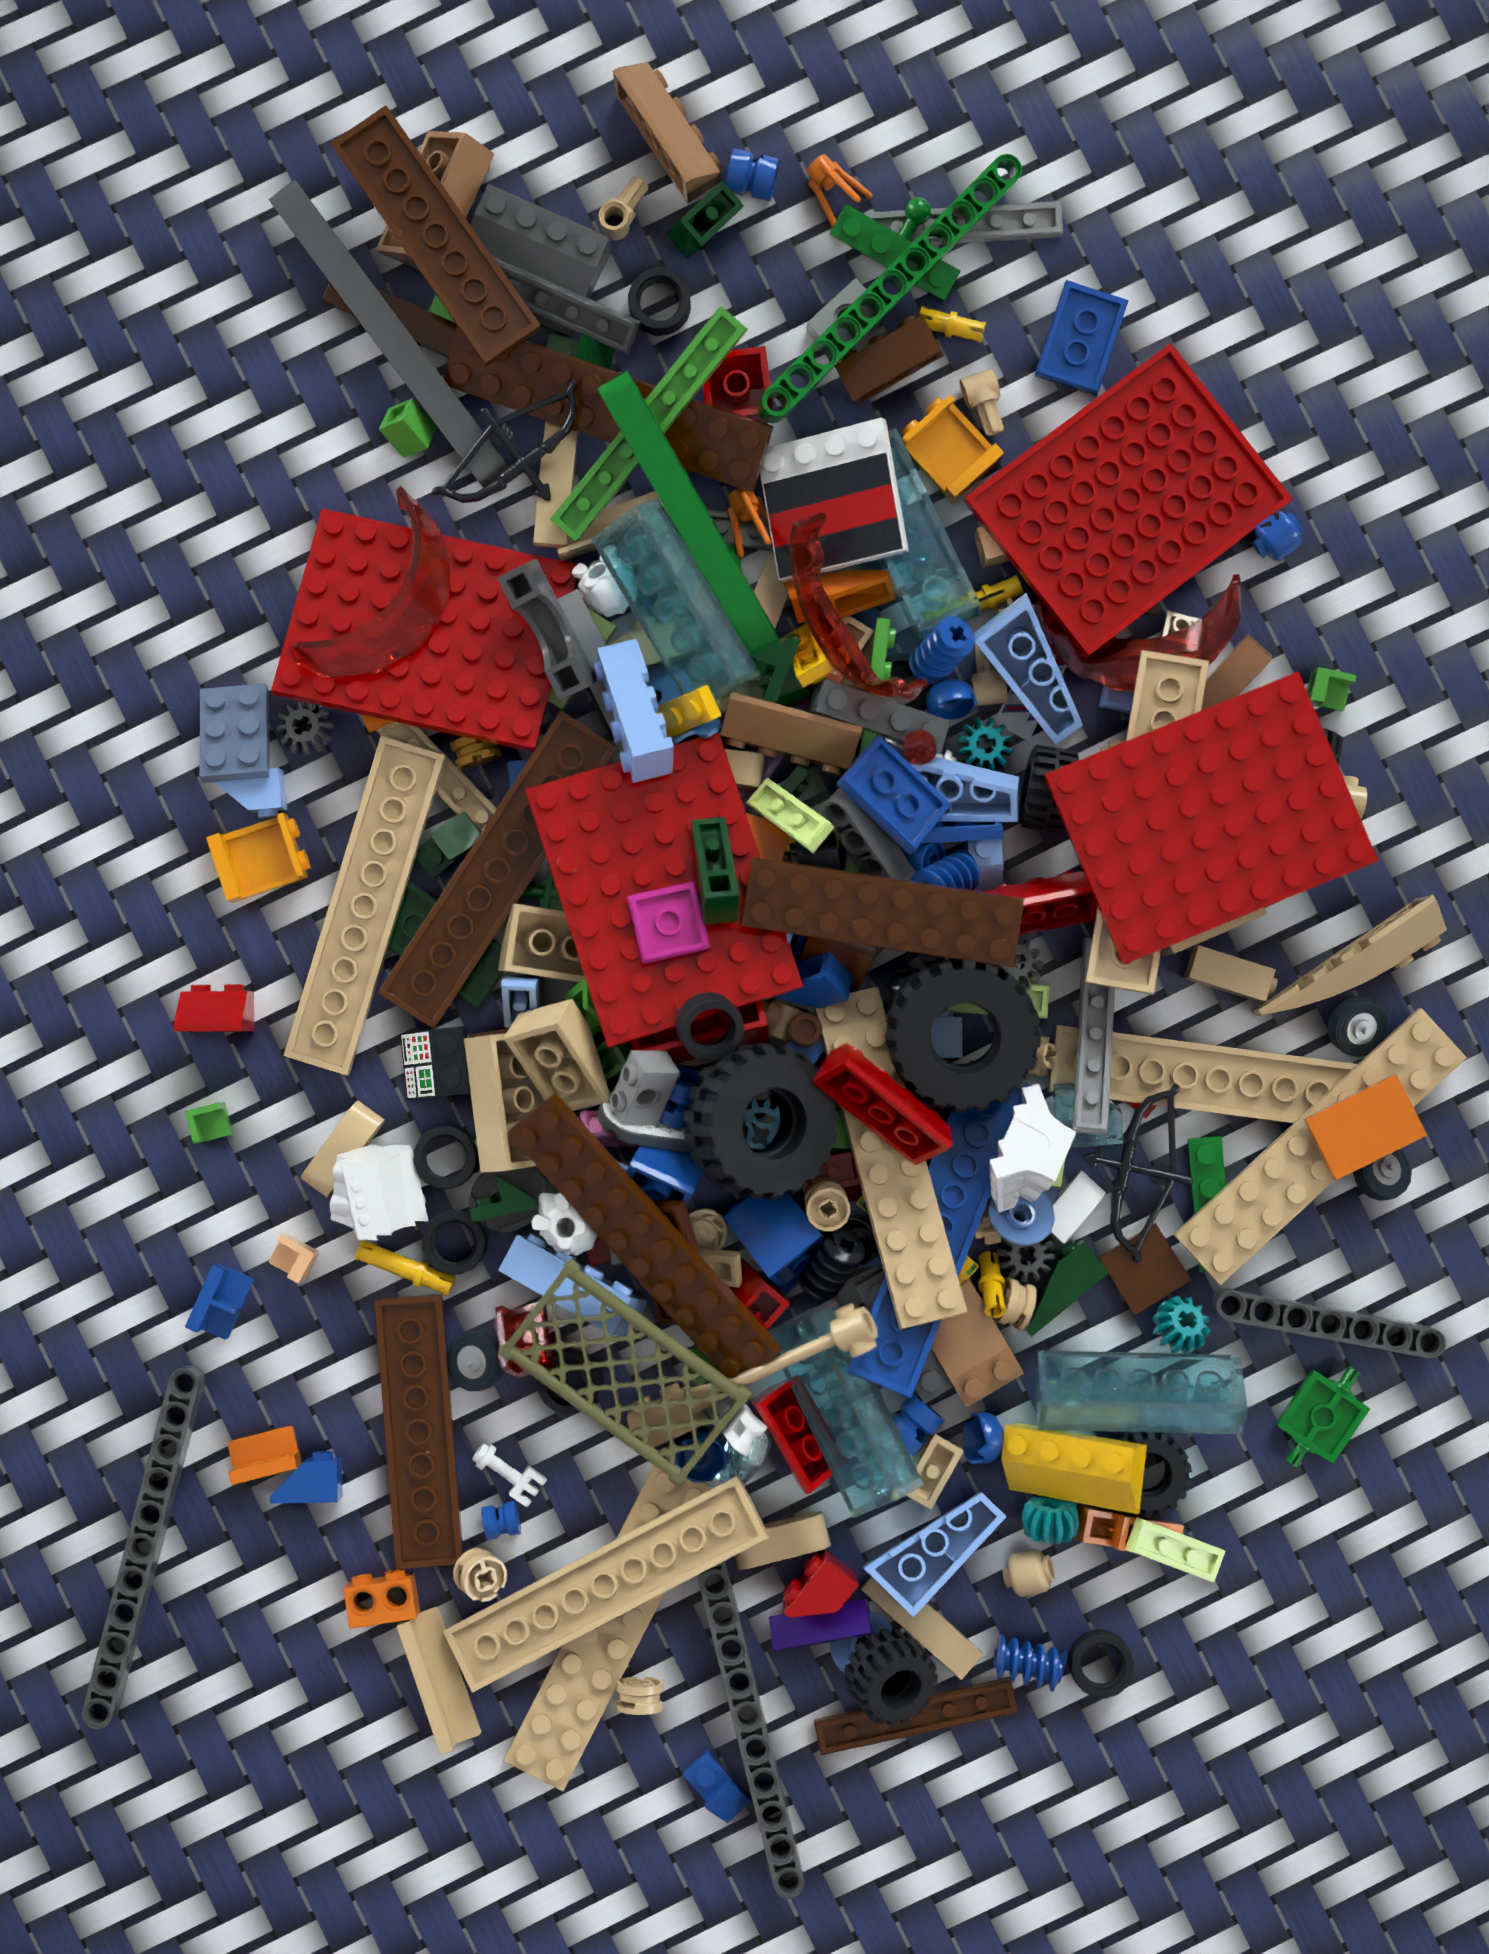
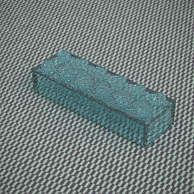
M894 428L888 431L909 552L881 558L879 561L883 570L888 571L890 574L894 593L919 643L933 631L944 617L955 616L965 622L978 617L981 604L897 429Z
M659 498L634 506L591 539L681 695L708 684L716 704L729 697L731 692L735 693L761 675Z
M834 1298L768 1330V1333L782 1347L776 1356L830 1333V1323L837 1318L834 1312L839 1309L836 1299ZM835 1345L788 1366L783 1371L852 1517L855 1518L906 1496L923 1486L924 1483L877 1385L848 1373L847 1369L852 1356L849 1351L843 1352Z
M1038 1350L1034 1382L1038 1430L1242 1434L1248 1407L1240 1355Z

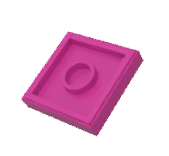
M694 882L627 896L642 964L710 949Z

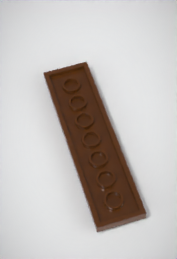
M386 105L331 142V146L486 367L541 329L540 323Z
M752 857L742 926L1014 967L1025 900L1019 897Z
M443 1294L375 1299L396 1570L455 1565L464 1551L450 1377L447 1365Z

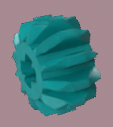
M980 717L974 720L976 730L971 725L966 724L963 730L969 737L958 736L957 742L967 747L958 749L957 755H969L964 764L971 765L974 761L977 763V767L983 768V764H986V768L995 771L994 762L1004 767L1007 762L1001 755L1010 756L1013 753V749L1003 746V744L1010 743L1013 740L1012 735L1003 737L1000 735L1006 729V725L1001 724L997 730L993 729L995 719L992 717L988 719L986 727L983 726ZM980 738H984L986 743L992 742L993 746L988 750L990 753H985L984 749L977 748L981 741Z
M1178 1295L1167 1302L1164 1301L1158 1307V1312L1152 1319L1157 1324L1152 1334L1161 1335L1162 1339L1159 1346H1164L1168 1343L1171 1353H1177L1181 1350L1185 1355L1204 1345L1205 1338L1210 1334L1211 1329L1206 1326L1210 1317L1201 1314L1203 1305L1194 1307L1192 1297L1182 1301Z
M1041 1496V1498L1032 1497L1029 1502L1024 1504V1510H1022L1024 1535L1032 1537L1033 1541H1042L1046 1545L1048 1543L1059 1545L1061 1541L1070 1542L1072 1537L1077 1536L1079 1517L1076 1504L1073 1502Z

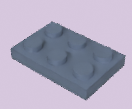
M267 684L200 689V778L202 783L270 777L269 689Z

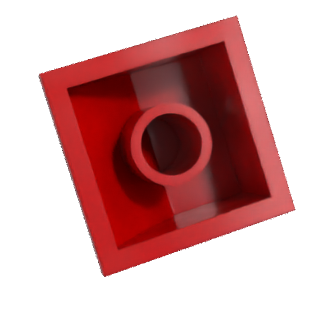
M766 346L731 350L703 385L704 402L767 423L761 419L757 409L761 397L771 386ZM769 398L767 399V405L774 411L773 399Z
M242 984L224 985V991H211V985H191V991L180 992L174 1020V1031L254 1032V992L244 991V985Z

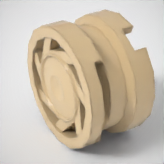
M699 1208L689 1213L698 1248L720 1250L725 1244L728 1235L727 1223L724 1221L723 1216L710 1208Z
M1007 1277L1005 1278L1006 1286L1003 1290L1006 1313L993 1320L1002 1325L1009 1323L1015 1329L1022 1330L1027 1326L1032 1317L1036 1303V1288L1029 1283L1023 1286L1016 1279Z
M474 1548L463 1553L456 1561L453 1570V1580L456 1586L472 1600L486 1602L498 1596L496 1594L501 1587L504 1588L507 1581V1570L504 1563L488 1550Z
M627 1677L617 1681V1692L620 1693V1698L617 1699V1711L632 1715H648L663 1711L660 1693L664 1690V1681L653 1677H645V1679Z

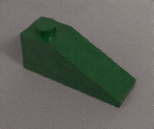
M725 817L691 820L699 897L704 924L737 922L739 915V890Z
M1072 1239L1057 1251L1060 1256L1054 1260L1036 1300L1032 1317L1024 1328L1031 1337L1109 1274V1271L1084 1241L1078 1240L1075 1243Z

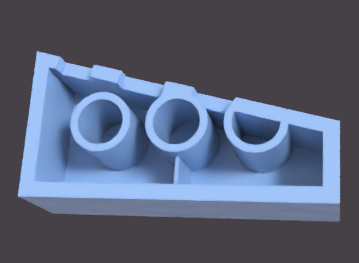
M1025 593L973 633L974 642L1054 744L1057 745L1083 726L1029 597Z
M637 639L597 648V661L593 662V669L597 682L603 681L606 691L601 692L606 712L612 711L615 721L610 723L615 742L621 741L624 752L619 753L624 773L630 772L633 783L673 773L674 746L671 737L667 738L663 714H655L658 712L657 697L652 686L647 687L646 683L649 682V675Z
M893 747L951 804L939 821L1018 822L1020 777L927 754L922 755L921 753L918 756L914 754V751L910 753L906 749Z
M530 1233L528 1237L516 1235L498 1271L543 1296L564 1267V1263L570 1258L575 1261L576 1257L572 1254L566 1255L563 1251L556 1252L546 1247V1240L533 1233ZM588 1264L586 1267L580 1265L579 1269L638 1313H642L648 1300L633 1293V1289L616 1280L612 1282L603 1277L605 1273ZM566 1277L554 1295L564 1296L573 1294L574 1282ZM591 1294L586 1298L579 1299L580 1312L583 1316H593L601 1313L600 1307L602 1302ZM564 1300L555 1302L576 1314L574 1301ZM618 1314L616 1317L606 1320L609 1334L618 1336L628 1334L629 1322ZM588 1321L603 1330L601 1321Z
M978 1492L862 1568L914 1617L1007 1516L982 1492Z

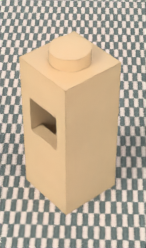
M1200 945L1193 947L1184 975V979L1257 1002H1266L1267 997H1272L1278 981L1277 978H1274L1276 969Z

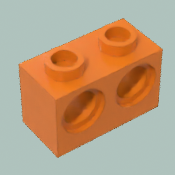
M393 1569L386 1571L384 1577L372 1578V1574L356 1575L352 1577V1582H348L343 1588L349 1629L416 1619L420 1613L415 1572L405 1573V1569ZM393 1587L402 1588L406 1592L407 1599L402 1602L395 1601L390 1595V1589ZM360 1592L370 1594L373 1598V1605L370 1607L360 1605L357 1600V1594Z

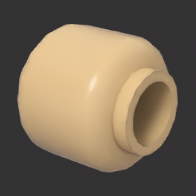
M1039 1549L1011 1554L1008 1559V1567L1003 1568V1578L1006 1587H1012L1014 1592L1020 1597L1044 1593L1049 1590L1050 1582L1055 1581L1051 1558L1049 1555L1044 1556Z

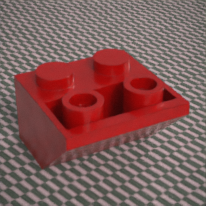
M740 1256L743 1282L739 1287H728L761 1325L768 1330L790 1305V1300Z
M823 1549L820 1553L813 1552L803 1565L805 1571L800 1579L797 1580L794 1577L782 1592L784 1595V1614L791 1618L838 1612L859 1585L856 1572L828 1549Z

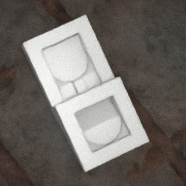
M1082 1170L1059 1193V1197L1052 1204L1055 1221L1051 1233L1062 1243H1065L1106 1194Z

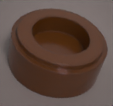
M811 1013L797 1014L788 1024L787 1032L789 1039L799 1047L814 1045L822 1034L820 1020Z

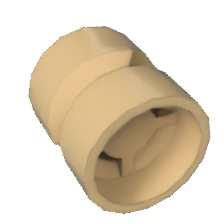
M820 1177L813 1180L807 1186L804 1192V1205L810 1223L822 1231H834L841 1228L850 1216V1203L844 1186L838 1180L831 1177Z

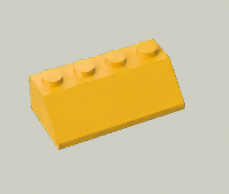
M1024 1423L1005 1425L1001 1460L1009 1490L1139 1514L1147 1445Z

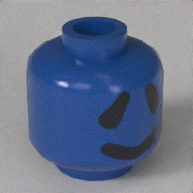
M1276 511L1254 529L1256 540L1252 542V545L1262 558L1268 556L1274 561H1280L1301 546V535L1304 534V530L1292 513L1288 512L1285 514L1281 511Z

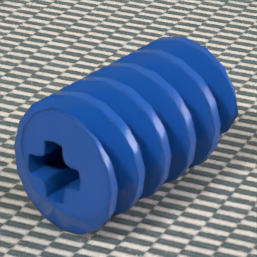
M944 617L915 649L914 653L910 655L909 668L912 674L920 682L930 685L944 680L972 651L974 635L971 628L959 617Z
M964 849L957 850L947 857L932 863L930 866L924 867L922 870L915 872L910 881L967 890H974L979 886L981 880L980 871L974 857Z
M1000 1634L995 1645L992 1665L996 1668L997 1679H1001L1005 1671H1009L1010 1682H1014L1018 1674H1022L1023 1685L1027 1686L1030 1679L1035 1677L1038 1689L1047 1680L1049 1681V1689L1053 1692L1058 1683L1061 1682L1066 1665L1067 1651H1062L1058 1657L1057 1649L1050 1647L1045 1654L1042 1644H1037L1032 1651L1031 1643L1027 1640L1023 1641L1019 1648L1016 1638H1010L1006 1644L1005 1637Z

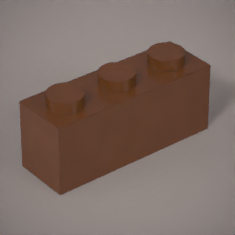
M915 315L905 318L898 323V329L888 335L886 332L874 336L868 341L869 346L859 352L857 349L851 350L835 366L851 399L857 406L944 356L922 315L917 318Z

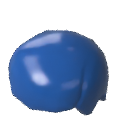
M956 678L941 680L934 684L926 697L927 713L947 720L964 718L977 705L973 688L967 682Z
M983 1411L971 1413V1417L976 1418L963 1424L962 1440L966 1460L970 1464L993 1462L1002 1452L1004 1429L993 1414Z
M702 1431L696 1432L697 1439L700 1443H702V1441L709 1434L708 1432ZM693 1433L685 1436L677 1446L693 1444ZM718 1438L714 1440L695 1464L686 1479L694 1483L711 1482L722 1470H725L727 1466V1453ZM694 1451L676 1452L675 1464L682 1468Z

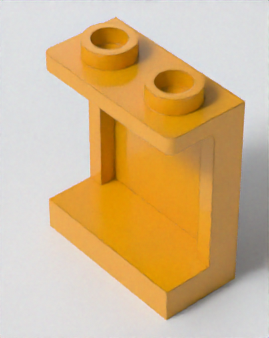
M949 395L944 400L940 397L937 398L925 410L928 415L919 423L914 419L901 431L903 437L899 446L953 504L1002 460L1004 452L996 443L992 446L954 405L955 399Z
M282 812L277 814L275 818L224 835L217 833L206 837L227 901L234 903L309 878L306 870L310 869L311 866L306 851L304 849L299 850L296 838L300 837V831L294 818L289 819V816Z

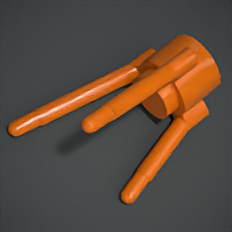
M826 154L816 158L806 171L811 177L808 186L815 193L832 228L837 220L821 188L824 187L825 190H830L837 184L856 203L860 202L861 198L850 186L866 198H872L870 191L846 173L836 161L832 162Z
M741 488L734 490L728 496L731 507L727 509V513L732 524L737 555L739 558H742L744 551L738 518H741L742 521L753 520L766 545L771 544V539L758 516L761 513L769 524L767 510L761 497H756L754 491L749 492Z

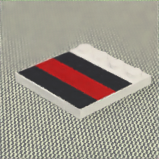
M877 418L767 448L760 475L779 581L787 582L909 552L887 424L884 418Z

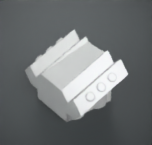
M1039 1084L1022 1088V1105L1013 1107V1120L1004 1139L998 1141V1158L990 1160L991 1196L998 1212L1015 1208L1019 1197L1033 1202L1044 1191H1047L1056 1181L1076 1134V1131L1066 1127L1050 1114Z
M371 1144L337 1155L333 1168L334 1191L330 1200L331 1220L353 1228L358 1240H377L376 1235H391L392 1232L403 1227L416 1226L415 1221H428L425 1207L426 1199L421 1189L422 1181L415 1169L413 1162L414 1153L411 1146L391 1144L382 1147Z

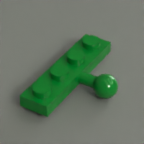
M916 197L911 199L905 207L906 220L897 234L845 204L829 235L883 267L888 268L912 244L909 240L917 226L928 221L931 216V206L924 198ZM906 260V265L911 271H920L916 261ZM940 260L916 286L944 301L961 271Z
M1222 1136L1187 1138L1190 1177L1193 1179L1191 1189L1194 1215L1226 1186ZM1198 1263L1199 1272H1206L1205 1269Z

